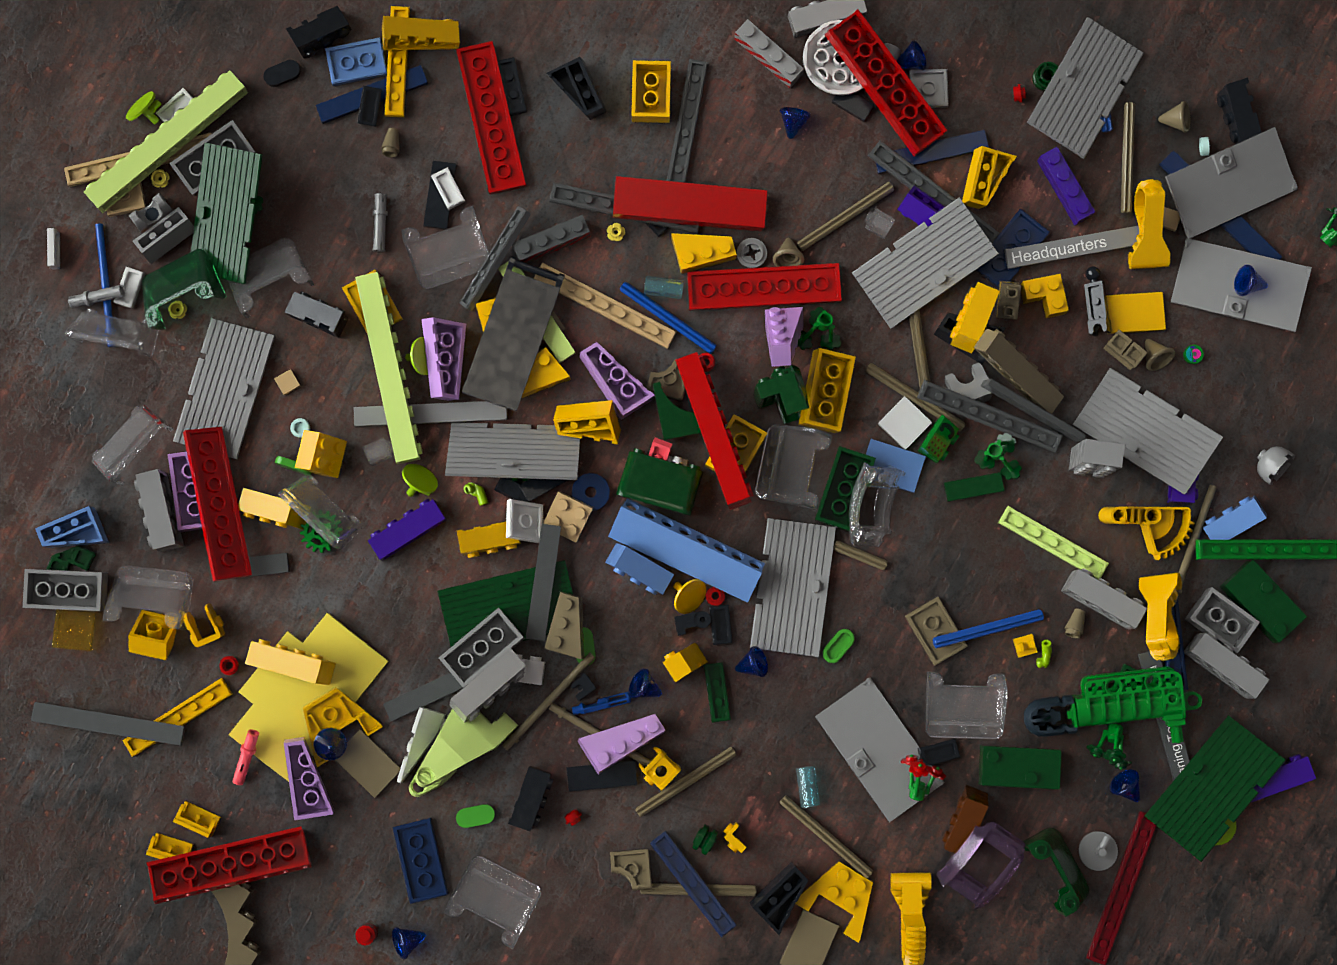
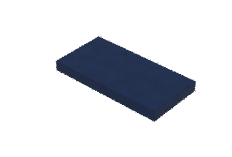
M1019 209L992 243L999 254L980 266L976 271L999 289V280L1011 281L1021 268H1007L1004 250L1039 244L1050 232L1023 210Z
M423 819L393 827L410 904L448 895L432 819Z

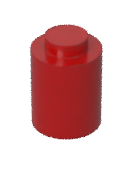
M372 923L363 924L357 929L355 938L359 944L369 945L376 940L378 929Z

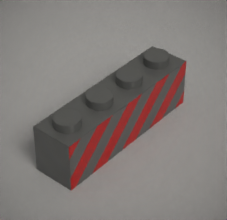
M580 215L513 243V248L518 260L527 263L591 236L583 215Z

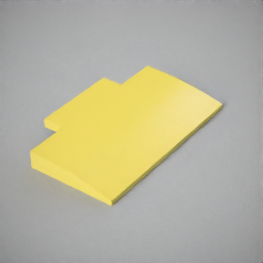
M326 613L304 642H301L292 633L287 631L277 643L288 646L287 650L294 651L295 648L306 651L305 655L311 656L313 653L323 656V660L335 662L336 665L330 685L316 684L257 668L239 690V693L253 705L229 733V736L242 745L245 742L248 730L258 731L259 736L254 756L288 782L284 740L305 737L313 756L303 707L335 687L356 703L389 662L330 613Z

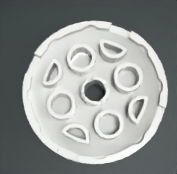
M843 20L822 24L811 33L803 50V65L807 76L819 89L833 95H849L863 88L845 62L839 63L836 61L835 57L840 55L824 35Z

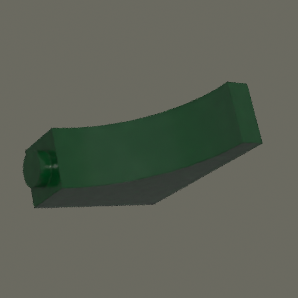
M660 381L652 383L663 439L667 440L701 433L694 412L683 410L674 405L663 392Z

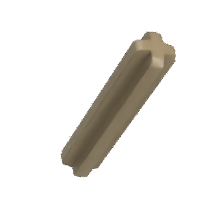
M835 541L833 550L881 570H885L888 561L840 541Z

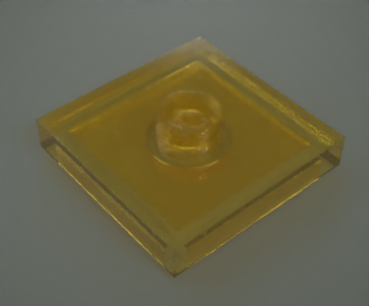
M56 609L52 647L92 651L96 613Z

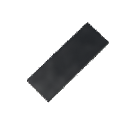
M433 161L431 175L448 167L455 180L457 165L456 163ZM430 176L423 226L447 230L450 210H448Z
M635 760L618 762L599 775L592 765L566 767L569 792L637 785Z

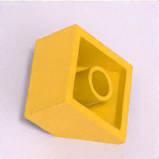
M141 610L128 635L129 652L167 660L174 644L179 618Z

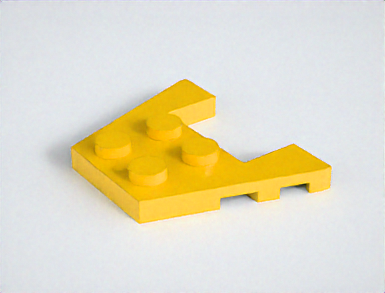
M337 687L303 707L317 767L332 759V755L323 743V740L345 726L358 720L367 736L383 727L379 721Z
M838 861L815 883L810 885L795 904L809 911L819 894L853 915L843 934L859 943L873 882Z

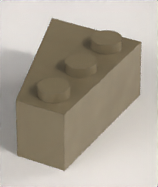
M560 592L544 649L584 659L582 597Z

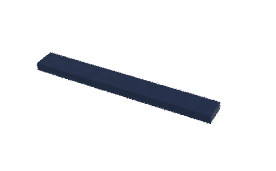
M1174 150L1159 164L1168 174L1189 166ZM1241 216L1220 224L1248 253L1278 260L1282 258Z

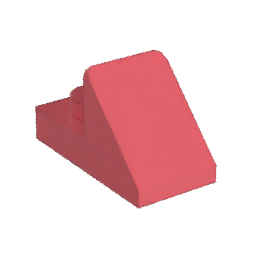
M655 437L648 456L668 461L673 444Z

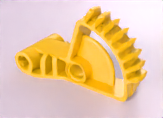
M1149 179L1141 181L1136 188L1133 202L1134 212L1139 225V234L1136 237L1137 242L1132 245L1134 252H1129L1128 254L1129 268L1169 267L1171 253L1162 237L1165 191L1159 180Z
M1103 507L1098 515L1100 521L1105 524H1139L1148 553L1152 554L1155 560H1160L1161 557L1167 558L1168 554L1174 555V550L1179 551V545H1185L1183 539L1190 538L1187 532L1193 531L1189 526L1195 524L1193 521H1190L1191 509L1189 507ZM1175 510H1182V523L1178 534L1170 544L1157 550L1154 540L1162 538L1170 531L1174 523ZM1149 511L1153 513L1152 520H1149L1147 517Z
M1180 573L1139 578V590L1148 604L1146 644L1150 654L1156 660L1166 661L1174 659L1178 653L1180 642L1172 615V607L1175 605L1174 600L1178 597L1176 590L1182 589Z
M891 873V893L901 910L903 964L923 965L926 953V926L922 915V908H924V902L928 899V894L931 890V873Z

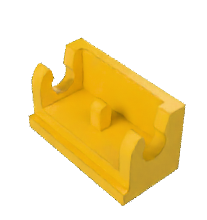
M185 801L184 804H181L173 822L209 838L213 836L221 817Z
M156 833L151 838L146 855L158 859L192 852L194 844Z

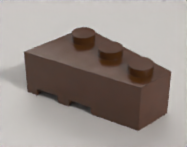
M968 785L965 786L963 794L958 800L957 810L950 819L949 831L946 830L942 838L945 850L965 858L967 857L989 807L988 793Z

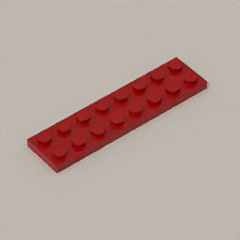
M493 41L456 49L489 194L526 187Z
M839 263L687 272L689 311L842 301Z
M222 427L185 430L183 435L213 582L250 577L252 571Z

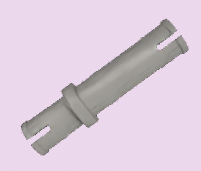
M382 193L375 194V210L372 213L374 215L373 251L377 250V252L385 251L386 216H388V211H386L387 194Z
M120 284L97 291H84L83 294L70 296L68 303L71 308L83 305L91 306L96 302L124 297L125 288Z

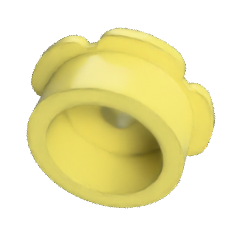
M159 169L152 173L151 180L155 187L163 188L168 185L170 177L167 172Z
M619 223L608 226V238L612 241H621L625 235V228Z
M182 301L172 302L168 308L170 316L174 319H182L186 315L187 306Z

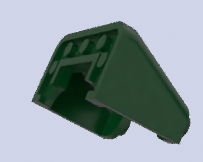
M634 448V451H629L616 495L691 516L703 475L700 467L689 464V467L647 456L644 455L645 451Z
M1046 828L1020 842L1026 852L1030 851L1035 858L1043 860L1050 857L1065 886L1057 890L1059 894L1058 899L1053 903L1057 912L1067 917L1077 911L1088 897L1090 889L1060 832L1055 828Z

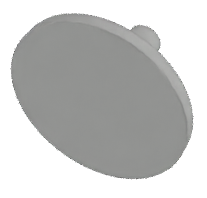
M1100 831L1091 832L1084 836L1079 844V857L1082 863L1092 870H1106L1117 859V844L1107 833Z

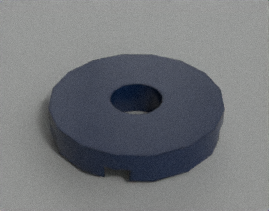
M584 474L573 484L572 497L593 507L592 511L600 510L609 500V485L598 474ZM589 487L596 489V495L592 498L587 497L585 494L586 489Z

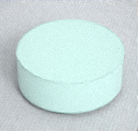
M1201 137L1199 139L1201 156H1209L1208 137Z
M298 418L291 423L290 429L294 436L302 438L304 430L310 431L311 427L305 419Z

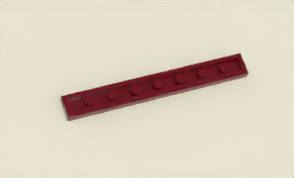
M1141 811L1138 814L1086 956L1087 959L1102 965H1106L1157 827L1145 817L1146 813Z

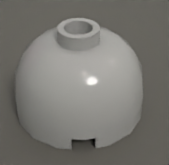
M1275 446L1267 451L1263 449L1257 457L1259 459L1257 464L1259 476L1269 485H1272V480L1275 479L1277 481L1291 464L1288 461L1290 458L1294 460L1295 455L1284 447Z

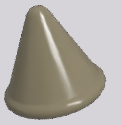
M1182 101L1179 105L1159 116L1158 121L1187 133L1190 129L1191 121L1188 103Z
M789 237L785 239L773 256V263L776 267L802 265L805 260L804 255Z
M1151 339L1145 340V351L1147 352L1146 368L1149 371L1160 370L1174 359L1175 351L1173 348L1164 346Z

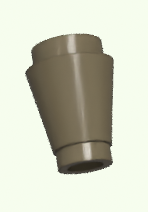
M388 128L382 144V154L386 157H397V154L400 152L399 130L396 128Z
M1074 609L1064 628L1066 630L1065 635L1080 639L1084 631L1085 611Z

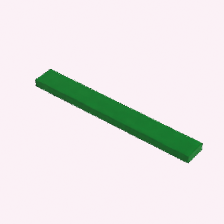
M1196 540V560L1337 559V540Z

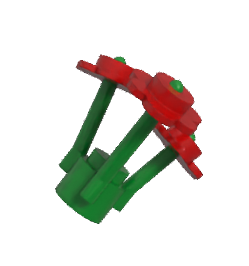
M907 755L906 758L901 760V763L910 765L908 789H910L909 797L913 800L923 801L925 794L929 795L935 778L941 780L946 778L942 769L937 766L930 767L925 765L923 759H918L916 755ZM930 774L931 778L927 786H925V783L920 781L921 776L927 777Z

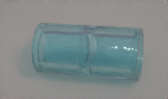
M646 276L644 295L682 299L684 280Z
M815 766L796 768L801 808L819 806L820 799Z

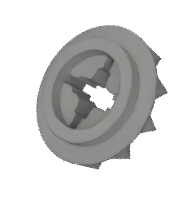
M748 238L739 244L737 259L741 265L748 268H757L766 260L767 249L759 239ZM749 246L753 251H759L755 254L754 260L751 256H745L749 253Z

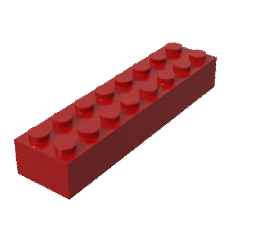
M695 352L676 359L677 367L729 509L732 510L752 503L750 497L754 495L749 482L745 483L744 481L747 476L743 465H738L737 461L741 459L736 446H731L734 440L730 429H725L724 425L728 423L723 410H718L721 404L716 392L712 393L711 391L715 388L710 374H705L708 368L703 356L699 357L698 353Z

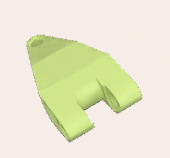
M452 709L409 785V792L414 797H421L443 785L457 771L456 769L489 751L495 750L518 725L506 713H503L497 721L491 723L480 712L473 721L467 720L464 723ZM417 783V785L423 787V791H414L413 784Z

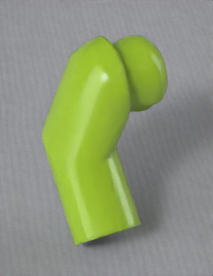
M473 482L464 485V492L477 497L480 506L488 504L482 486Z
M1050 640L1042 641V658L1036 659L1038 668L1049 666L1052 653Z

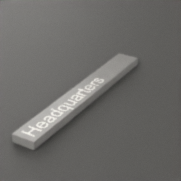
M1139 225L1006 249L1004 253L1007 268H1017L1132 247L1137 242L1136 237L1139 234Z

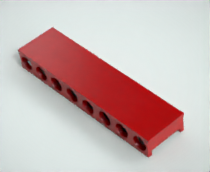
M859 9L824 34L914 157L944 135L947 131L945 126Z
M616 176L613 218L761 232L765 228L767 190Z
M300 826L147 862L153 901L155 904H160L311 868L304 829Z

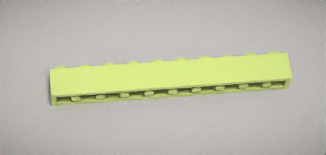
M231 71L221 74L218 81L213 85L207 86L201 95L191 99L189 105L184 109L178 110L171 120L162 123L159 127L160 129L155 133L149 134L142 144L133 147L130 153L125 158H120L113 168L104 171L96 182H91L86 187L84 193L103 214L248 93L245 86Z
M378 272L355 277L395 461L397 464L420 460V454H423L421 444L416 441V436L419 434L417 425L413 424L411 418L414 417L412 405L409 406L407 400L410 398L408 387H405L403 380H406L404 368H400L399 362L402 361L400 350H396L395 343H398L396 332H392L391 325L394 324L392 313L389 314L387 309L390 306L388 295H384L383 288H386L384 277H380Z

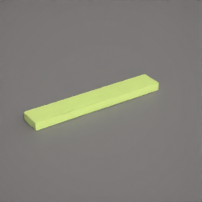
M508 262L498 268L502 276L505 274ZM513 267V272L524 275L521 269ZM550 316L543 339L558 362L562 363L576 353L553 317Z
M1009 506L1006 507L998 522L1074 567L1093 573L1092 577L1098 580L1102 577L1109 564Z

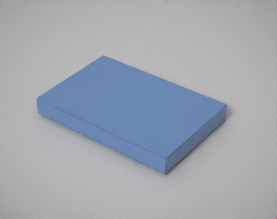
M380 37L325 48L333 86L387 75V66Z
M870 439L866 455L875 457L876 460L869 479L914 493L926 456Z

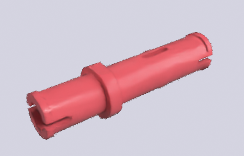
M248 730L245 742L241 745V755L232 781L236 785L244 784L252 756L256 753L255 746L259 736V732L256 730Z

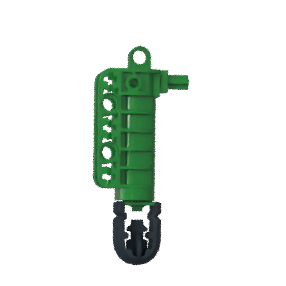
M1168 666L1088 675L1083 677L1080 682L1081 694L1065 695L1062 698L1058 696L1040 698L1031 702L1024 711V723L1032 734L1048 737L1063 735L1065 732L1074 734L1077 733L1078 727L1161 718L1165 721V725L1170 727L1172 743L1184 742L1182 725H1186V710L1198 709L1202 704V697L1195 691L1184 692L1181 675ZM1153 676V680L1147 683L1148 678ZM1114 681V685L1108 688V683ZM1196 695L1198 698L1197 704L1189 705L1187 702L1188 697ZM1070 704L1067 718L1072 720V724L1066 725L1063 723L1060 726H1051L1049 723L1045 724L1046 722H1051L1052 725H1055L1057 721L1061 720L1060 711H1055L1051 707H1065ZM1041 708H1045L1047 711L1050 710V712H1044Z

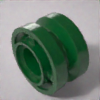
M1053 62L1040 64L1032 75L1035 87L1045 91L1051 80H1046L1043 73H1048L1052 79L1059 66Z
M704 824L696 834L692 842L694 843L692 848L694 850L701 848V853L706 856L713 848L719 831L715 829L709 831V826Z

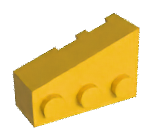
M984 146L974 149L962 199L964 205L976 209L986 207L1017 156Z
M612 400L558 405L556 407L553 421L558 435L580 439L584 436L594 438V441L600 442V439L612 441V444H618L621 429Z

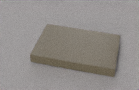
M939 597L905 615L906 620L934 666L968 647L965 641L941 648L934 647V637L958 631Z
M361 729L333 757L374 798L399 774L401 769Z
M803 909L779 964L822 965L839 925Z

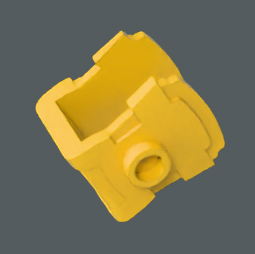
M210 603L205 605V610L215 633L203 639L190 612L184 614L185 619L183 621L187 630H190V640L195 647L215 641L225 634L222 627L224 626L220 615L217 616Z
M654 747L653 749L658 755L646 767L640 763L638 766L646 775L644 779L651 786L655 784L660 790H663L681 771V767L673 762L662 749ZM658 766H664L667 769L666 774L662 777L656 775L655 771Z

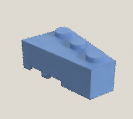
M1254 495L1251 498L1248 496L1239 501L1240 505L1235 508L1230 506L1223 510V515L1216 518L1213 516L1206 520V525L1203 526V529L1209 539L1230 540L1266 519L1267 514L1256 496Z
M91 506L35 528L41 545L47 548L109 543L97 511Z
M618 543L615 544L605 562L614 568L613 571L619 575L624 576L626 574L631 577V582L639 586L641 583L647 586L645 590L654 595L657 592L664 594L674 576L668 570Z

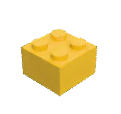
M304 430L295 468L322 476L338 478L347 441L320 432Z

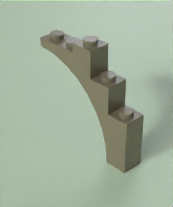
M249 883L211 891L220 904L227 923L229 940L225 965H254L262 952L254 942H246V939L258 922L254 919V914L247 910L242 911L254 892L250 888L251 885Z

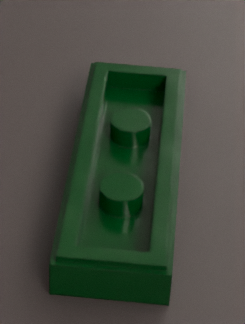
M1001 472L944 483L947 502L1004 492Z
M723 662L704 665L711 721L713 723L731 720Z

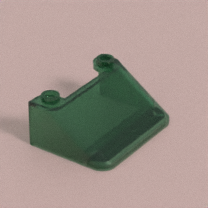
M196 249L146 275L142 281L144 314L150 329H166L159 307L194 289L198 297L202 299H209L211 297L226 298L208 253L202 249Z

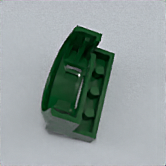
M794 364L787 365L786 369L784 366L778 367L773 370L774 372L771 373L770 378L765 377L758 380L759 383L756 384L753 394L758 409L777 404L783 424L799 420L801 411L810 408L801 371Z

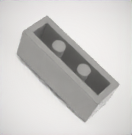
M177 207L133 240V242L150 264H152L190 236L194 231V226L182 210Z

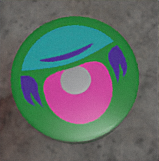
M1190 345L1183 352V358L1189 364L1199 363L1204 356L1202 348L1198 345Z

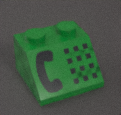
M941 415L917 451L935 463H938L939 460L944 461L949 453L946 449L950 444L954 445L959 437L957 435L959 429L944 415Z

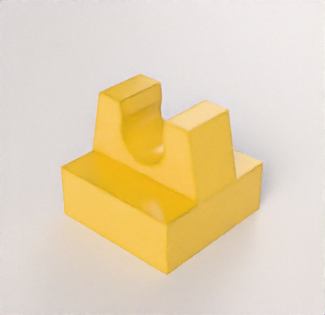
M1032 634L1013 639L1018 658L1037 653Z

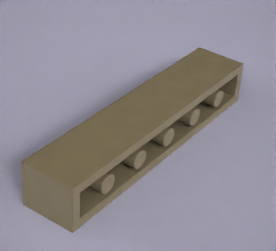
M986 329L973 348L1025 398L1052 414L1064 397L1059 392V387L1048 381L1049 378L1045 374L1037 371L1038 367L1032 362H1028L1026 360L1027 356L1015 349L1016 345L1004 338L1005 334L997 329L995 331Z

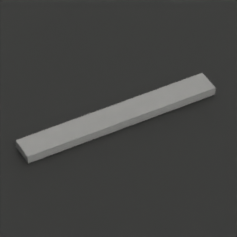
M487 401L412 404L414 417L411 418L413 424L507 420V408ZM384 406L354 407L355 427L387 425Z

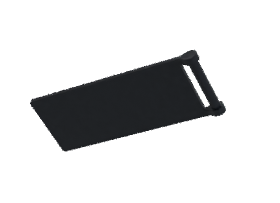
M510 257L462 390L464 394L517 411L565 274H556L516 260V257ZM516 267L556 281V285L553 286L513 272L512 269Z

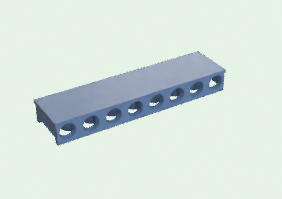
M628 498L621 506L608 536L747 603L765 565L764 562ZM627 506H632L636 510H631ZM644 514H649L653 516L654 519L648 518ZM662 522L670 524L671 527L665 526ZM680 530L687 532L689 535L682 534ZM697 539L704 540L706 544L699 542ZM715 547L723 549L724 552L718 551ZM732 555L740 557L741 560L735 559ZM750 563L757 565L759 568L752 567Z

